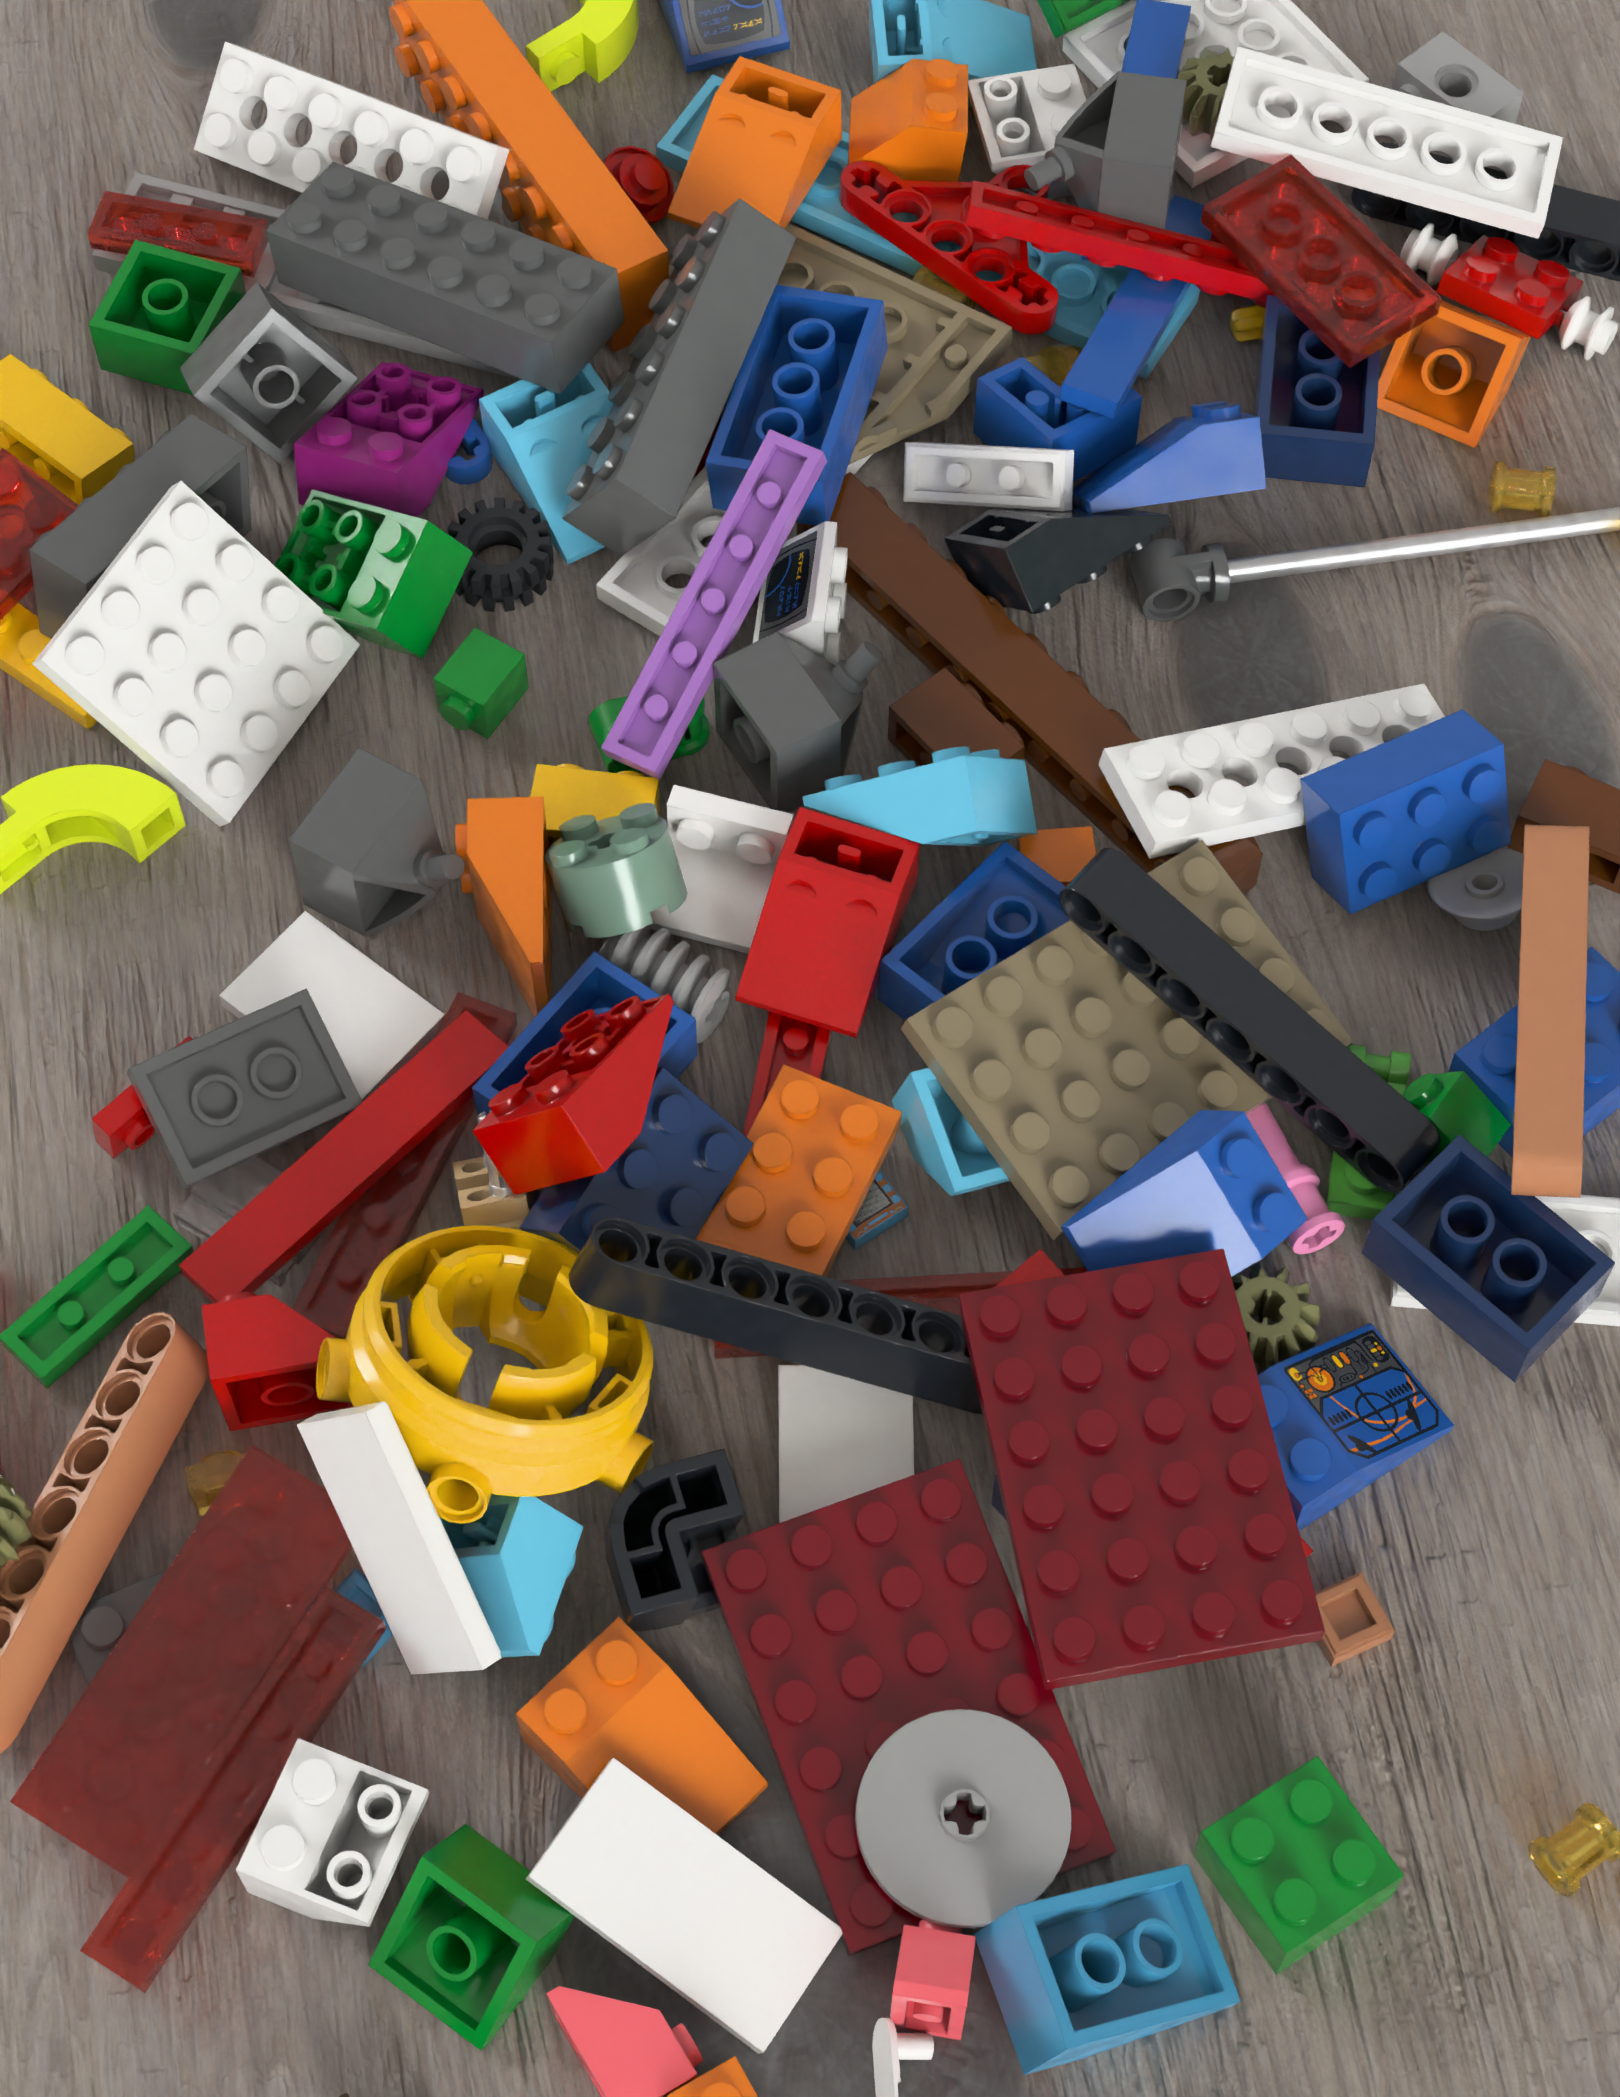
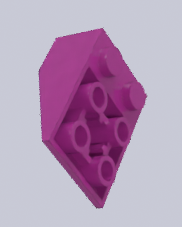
M381 362L294 443L298 503L305 505L311 490H316L418 517L430 505L448 469L447 464L450 458L454 457L480 405L479 399L484 397V389L460 383L452 377H437L415 371L401 363Z

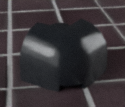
M725 1448L656 1466L636 1476L615 1501L604 1531L606 1560L625 1623L633 1631L657 1630L683 1623L686 1617L719 1609L701 1559V1551L739 1538L736 1527L745 1514Z

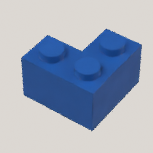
M1021 357L978 377L973 433L990 446L1074 450V482L1106 466L1136 445L1142 395L1131 388L1115 418L1111 419L1060 400L1059 396L1062 386L1059 387L1024 357Z

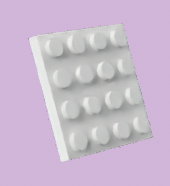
M1130 0L1064 35L1062 51L1098 89L1118 71L1121 72L1137 0ZM1154 0L1191 6L1190 20L1178 74L1181 73L1187 58L1199 59L1205 48L1215 55H1222L1228 47L1231 56L1234 57L1239 46L1369 83V78L1291 0ZM1270 105L1266 107L1267 111L1273 116L1279 118L1291 117L1289 111L1281 106ZM1181 123L1175 170L1192 188L1249 158L1210 147L1212 141L1209 134L1203 132L1196 136H1191L1189 124Z
M179 481L169 488L32 664L220 827L231 822L360 644L331 617L323 614V610L186 484Z

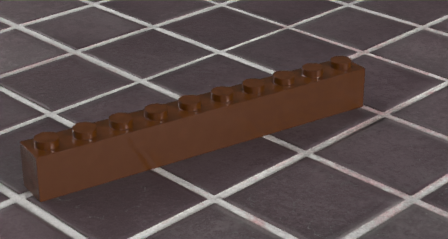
M851 472L847 473L829 521L837 522V547L848 548L845 579L847 592L932 673L936 674L945 667L960 683L967 682L972 685L982 698L984 707L1000 723L1002 721L1008 722L1019 733L1025 746L1024 759L1146 873L1180 854L1181 852L1149 859L1098 765L1104 748L1141 741L1131 732L1125 718L1113 709H1106L1090 694L1087 685L1079 675L1073 671L1066 672L1048 655L1045 646L1035 635L1031 633L1025 634L1008 618L1006 611L995 598L984 596L967 580L964 571L955 561L951 559L945 560L928 544L924 534L915 524L911 522L905 523L888 507L885 498L876 488L872 486L866 487ZM796 522L797 535L815 527V525ZM1168 786L1170 790L1180 792L1187 798L1195 797L1189 789L1183 786ZM1253 836L1207 846L1243 895L1256 885L1263 853L1259 850V846Z

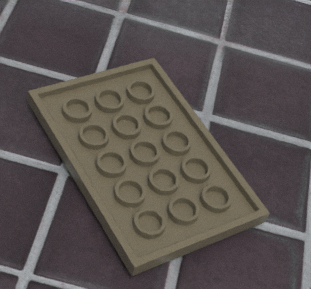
M1203 840L1147 873L1343 1045L1349 1047L1354 1042ZM1071 920L909 1017L901 1027L902 1032L1053 1240L1065 1234L1060 1226L1198 1111H1244L1247 1115L1273 1098Z

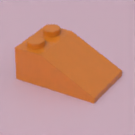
M542 796L467 799V823L456 824L455 827L456 854L463 859L465 865L464 872L461 875L462 893H473L478 920L534 1017H536L551 1000V877L545 861V854L550 846L544 798Z
M619 1617L516 1713L522 1740L581 1799H583L607 1763L614 1757L716 1835H719L768 1787V1782L668 1664Z

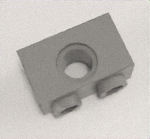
M1444 31L1397 64L1392 90L1516 124L1523 97V92Z

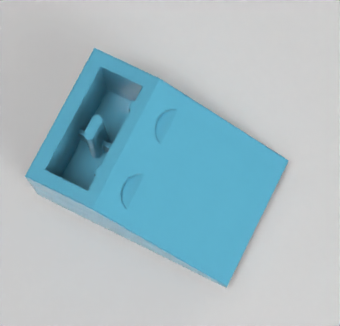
M869 0V38L874 84L912 59L930 61L933 59H945L955 64L968 65V80L1037 69L1031 22L1028 15L984 0ZM968 95V107H972L971 102H970V98H969V95Z
M589 362L561 394L522 379L479 399L483 433L489 441L492 455L528 508L531 509L533 507L540 513L541 522L546 520L549 526L551 541L567 565L605 548L604 545L562 519L571 500V497L566 494L567 486L578 468L584 463L587 464L593 451L587 447L588 439L599 421L605 416L608 417L613 403L608 400L610 391Z
M966 746L943 749L932 753L933 763L916 767L915 761L889 763L878 767L879 777L862 781V777L859 774L839 776L824 781L826 791L803 796V803L806 807L921 844L984 847L1038 834L1025 760L1001 758L998 749L970 753L969 747Z

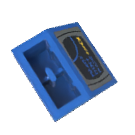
M657 0L686 73L737 61L739 56L749 59L790 49V40L781 0Z

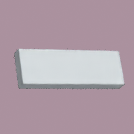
M905 442L903 501L1069 511L1072 510L1074 450Z

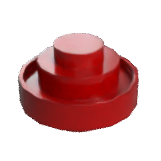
M630 145L615 149L602 160L651 227L668 214L674 198V185L668 170L656 156L643 148Z

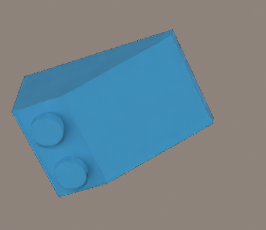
M1188 1864L1017 1905L974 1934L1024 2075L1093 2056L1232 2007L1241 2002Z

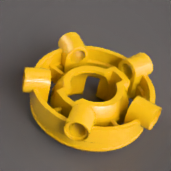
M459 1226L425 1234L394 1250L376 1268L368 1286L355 1305L346 1338L326 1337L322 1342L316 1372L318 1399L352 1403L354 1407L385 1401L391 1410L416 1467L430 1474L426 1487L438 1516L448 1522L463 1524L474 1522L481 1518L487 1510L491 1494L515 1497L552 1495L579 1488L596 1480L621 1495L634 1478L642 1473L652 1453L654 1441L637 1432L648 1402L653 1369V1348L647 1326L643 1320L597 1308L581 1300L572 1290L568 1276L579 1253L561 1243L526 1231L496 1226ZM404 1296H408L412 1303L407 1320L408 1362L400 1355L402 1339L397 1303H393ZM519 1296L537 1302L547 1308L543 1311L530 1310L522 1304ZM479 1326L488 1344L499 1345L519 1353L533 1363L537 1369L531 1370L526 1367L505 1364L497 1380L488 1408L466 1402L460 1396V1387L473 1349L453 1334L454 1328ZM615 1367L617 1374L591 1402L586 1414L568 1418L587 1399L592 1385L599 1377L602 1368Z

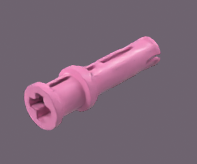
M1264 1103L1246 1116L1308 1218L1290 1235L1288 1242L1296 1254L1312 1253L1336 1240L1342 1234L1346 1225L1339 1213L1329 1210L1318 1190L1320 1179L1315 1170L1299 1162L1271 1110Z

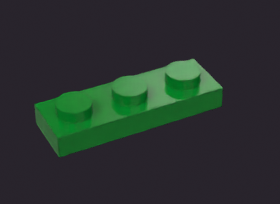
M148 1205L0 1334V1341L3 1347L47 1389L181 1271L179 1264L190 1256L194 1249L187 1240Z

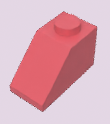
M924 1919L919 1921V1927L904 1925L890 2020L894 2022L896 2030L930 2033L932 2036L961 2040L976 1936L962 1934V1928L938 1925Z
M558 1986L546 1993L551 2012L600 2097H667L670 2093L698 2078L694 2067L704 2061L694 2040L682 2023L671 2029L660 2010Z

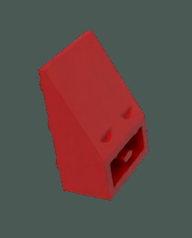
M799 807L774 870L737 989L735 1001L857 1038L879 981L881 960L891 951L917 884L920 843Z
M669 993L645 1001H641L638 996H633L621 1001L608 1012L597 1015L593 1009L576 1015L562 1026L560 1031L564 1037L555 1046L539 1052L526 1063L525 1069L528 1074L519 1083L503 1089L489 1101L488 1106L492 1111L472 1131L514 1195L604 1173L640 1135L674 1003Z

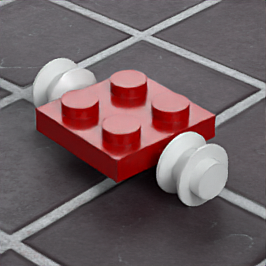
M1428 223L1422 231L1414 229L1408 236L1400 254V260L1406 263L1405 276L1409 277L1416 270L1420 269L1427 273V286L1432 287L1439 283L1436 292L1536 339H1539L1554 324V326L1560 328L1561 349H1567L1574 342L1584 346V359L1587 361L1593 356L1595 351L1604 355L1611 345L1619 327V323L1612 320L1614 308L1609 307L1602 314L1591 311V297L1586 296L1575 302L1584 281L1570 275L1568 269L1563 265L1549 260L1539 261L1520 252L1518 247L1507 239L1487 237L1485 235L1480 237L1461 256H1458L1457 236L1452 233L1443 241L1434 238V224Z

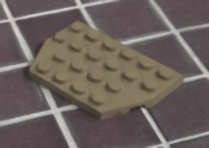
M790 223L785 228L786 231L797 238L777 285L884 301L888 349L849 465L948 419L977 386L978 377L987 374L1013 343L1011 326ZM671 264L669 265V277L674 269V266ZM728 396V398H727V400H726V403H725V405H724V407H723V410H722V412H721V414H720L721 416H723V413H724L725 407H726V405H727L729 396Z

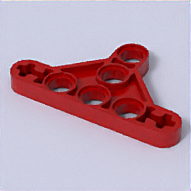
M857 161L847 165L842 170L839 201L841 206L852 216L1013 329L1032 335L1043 333L1054 325L1059 295L1057 289L1048 280L1029 268L1027 241L1008 236L1003 239H993L981 235L973 227L965 226L967 202L973 182L902 180L884 166L871 161ZM1024 164L1011 166L988 182L983 183L1010 190L1014 188L1032 190L1024 177V171L1032 166ZM1049 184L1034 191L1037 194L1035 196L1047 199ZM905 212L916 215L919 220L906 223L895 220L892 216ZM942 241L954 242L961 249L953 252L941 251L934 244ZM988 270L999 273L1003 278L991 282L982 280L975 274Z

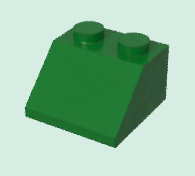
M464 1824L422 1855L368 1966L481 2051L490 2043L549 1965L574 1915L526 1880V1877L531 1872L473 1828Z

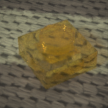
M234 1450L218 1451L205 1456L199 1464L184 1467L189 1494L199 1516L266 1500L262 1477L252 1451L241 1454Z

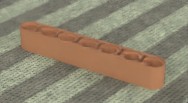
M1525 825L1511 1195L1581 1197L1589 826Z
M153 1313L144 1317L134 1325L127 1335L32 1509V1514L26 1522L32 1536L27 1541L17 1545L16 1553L19 1560L7 1561L1 1567L0 1754L11 1746L23 1727L209 1376L207 1351L167 1313Z

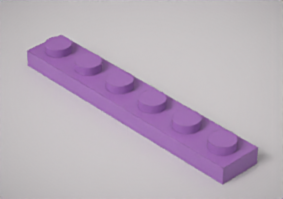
M769 429L601 747L607 757L658 780L661 779L714 678L713 663L725 657L827 463L823 451Z

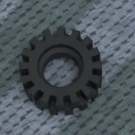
M494 498L495 507L487 508L485 501L481 500L474 503L475 514L472 515L464 508L458 513L459 524L451 521L447 528L448 535L473 551L455 592L458 596L465 593L466 603L473 607L477 605L480 599H483L484 611L494 612L496 602L504 603L505 612L514 611V600L519 598L524 607L534 602L532 590L542 596L547 590L546 580L552 581L554 560L549 526L546 520L541 522L540 513L533 507L525 513L524 502L514 500L512 507L506 508L505 498ZM496 545H509L522 551V554L516 560L503 565H490L477 559V556L483 550Z

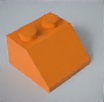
M912 59L851 98L847 165L857 161H871L884 166L902 180L959 182L968 133V65L955 64L945 59H933L931 61Z
M1428 294L1414 295L1378 382L1377 408L1476 448L1509 390L1531 336Z

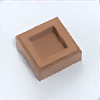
M1362 1572L1315 1592L1325 1629L1322 1640L1317 1642L1331 1667L1392 1639L1395 1630Z

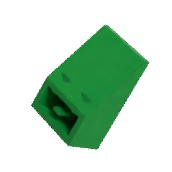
M311 490L305 505L298 514L297 522L281 556L274 566L323 610V614L331 617L346 632L384 648L423 659L473 551L428 520Z

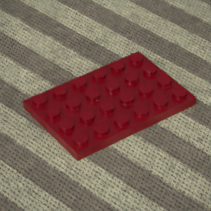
M1224 1249L959 1294L958 1307L1045 1690L1322 1640L1325 1633L1322 1617Z
M960 1458L701 1551L703 1565L836 1924L841 1927L843 1933L841 1937L848 1956L901 1937L904 1925L919 1927V1921L923 1920L893 1901L873 1878L860 1851L855 1824L857 1795L869 1762L876 1751L893 1733L917 1718L935 1712L956 1709L987 1712L1002 1717L1024 1729L1046 1749L1062 1775L1071 1807L1070 1842L1065 1859L1056 1877L1116 1853L1115 1846L1052 1689H1044L1034 1643ZM963 1800L956 1802L952 1813L944 1815L945 1821L957 1823L959 1834L970 1835L974 1823L982 1820L981 1814L970 1813L968 1801Z

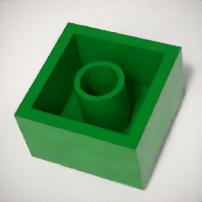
M135 240L89 323L100 369L193 395L179 368L245 296L246 290L241 268Z
M1319 1756L1311 1759L1202 1830L1193 1852V1856L1275 1974H1278L1392 1898L1404 1876Z

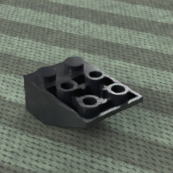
M1072 506V510L1069 511L1017 508L989 509L944 539L953 560L962 568L967 580L984 596H992L1003 608L1007 607L1028 611L1030 614H1037L1056 606L1061 601L1060 594L1075 584L1087 583L1103 575L1107 571L1106 564L1121 554L1133 553L1149 545L1153 540L1152 534L1171 522L1168 514L1133 509H1119L1098 513H1089L1075 506Z

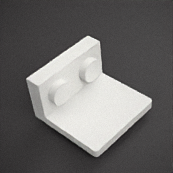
M673 785L666 805L667 822L688 894L684 903L671 914L669 913L667 903L650 912L654 922L651 924L650 929L658 931L661 928H665L673 935L749 954L779 855L794 821V814Z

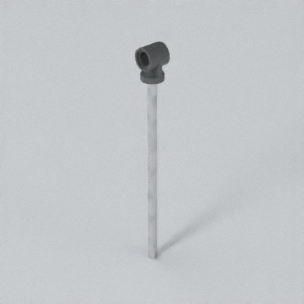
M1620 507L1227 560L1224 548L1220 543L1205 544L1202 546L1200 553L1187 554L1186 547L1181 541L1172 538H1160L1152 540L1143 549L1133 552L1129 559V566L1143 614L1148 619L1156 622H1169L1180 619L1192 612L1197 607L1200 597H1206L1207 601L1211 604L1226 602L1230 593V583L1620 530Z

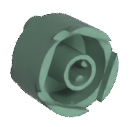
M640 803L624 809L619 816L596 821L593 815H582L567 820L559 827L562 837L553 843L545 854V861L566 927L572 933H574L576 925L582 926L584 936L591 938L611 937L633 932L654 923L650 912L667 903L669 913L671 914L687 898L686 885L667 822L664 818L658 816L656 806L652 803Z

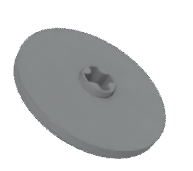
M963 1709L945 1710L925 1715L904 1725L893 1733L876 1751L863 1775L857 1795L855 1810L856 1834L860 1851L871 1875L882 1890L899 1906L919 1918L938 1925L954 1928L984 1927L1013 1907L1036 1901L1051 1885L1062 1866L1069 1846L1071 1807L1066 1785L1054 1760L1046 1749L1028 1732L1002 1717L987 1712ZM959 1800L968 1801L970 1813L981 1814L982 1816L981 1821L974 1823L970 1835L959 1834L957 1823L945 1821L944 1815L953 1812L956 1802Z

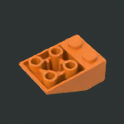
M739 56L713 97L668 210V218L700 229L706 218L713 211L721 214L740 198L785 229L842 139L841 90Z

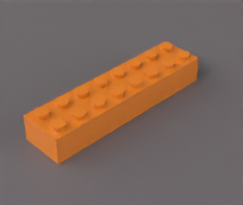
M393 0L394 5L389 7V15L399 37L400 45L394 48V52L403 74L407 78L414 76L420 85L421 94L427 107L432 113L440 112L447 126L510 149L498 185L502 195V209L509 221L512 223L518 221L525 230V234L617 268L625 321L607 340L606 344L613 353L631 345L640 329L651 321L654 311L649 309L652 296L665 279L670 278L668 249L483 0Z

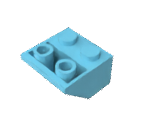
M491 1494L487 1510L481 1518L474 1522L460 1524L448 1522L440 1518L500 1649L501 1657L540 1655L543 1644L553 1629V1615L565 1580L574 1567L576 1561L575 1551L584 1526L534 1496L515 1497Z

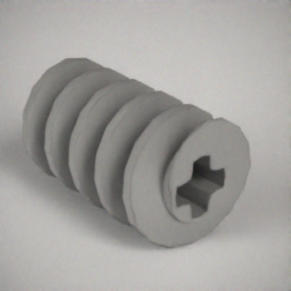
M651 925L633 932L609 937L598 954L662 996L669 993L674 1001V1005L696 1019L697 1044L705 1041L713 1034L726 1014L730 1003V993L726 990L731 979V972L723 967L710 979L707 978L711 959L705 954L697 957L690 965H687L691 946L687 942L682 941L670 952L666 951L671 940V932L665 928L659 929L649 939L647 935Z

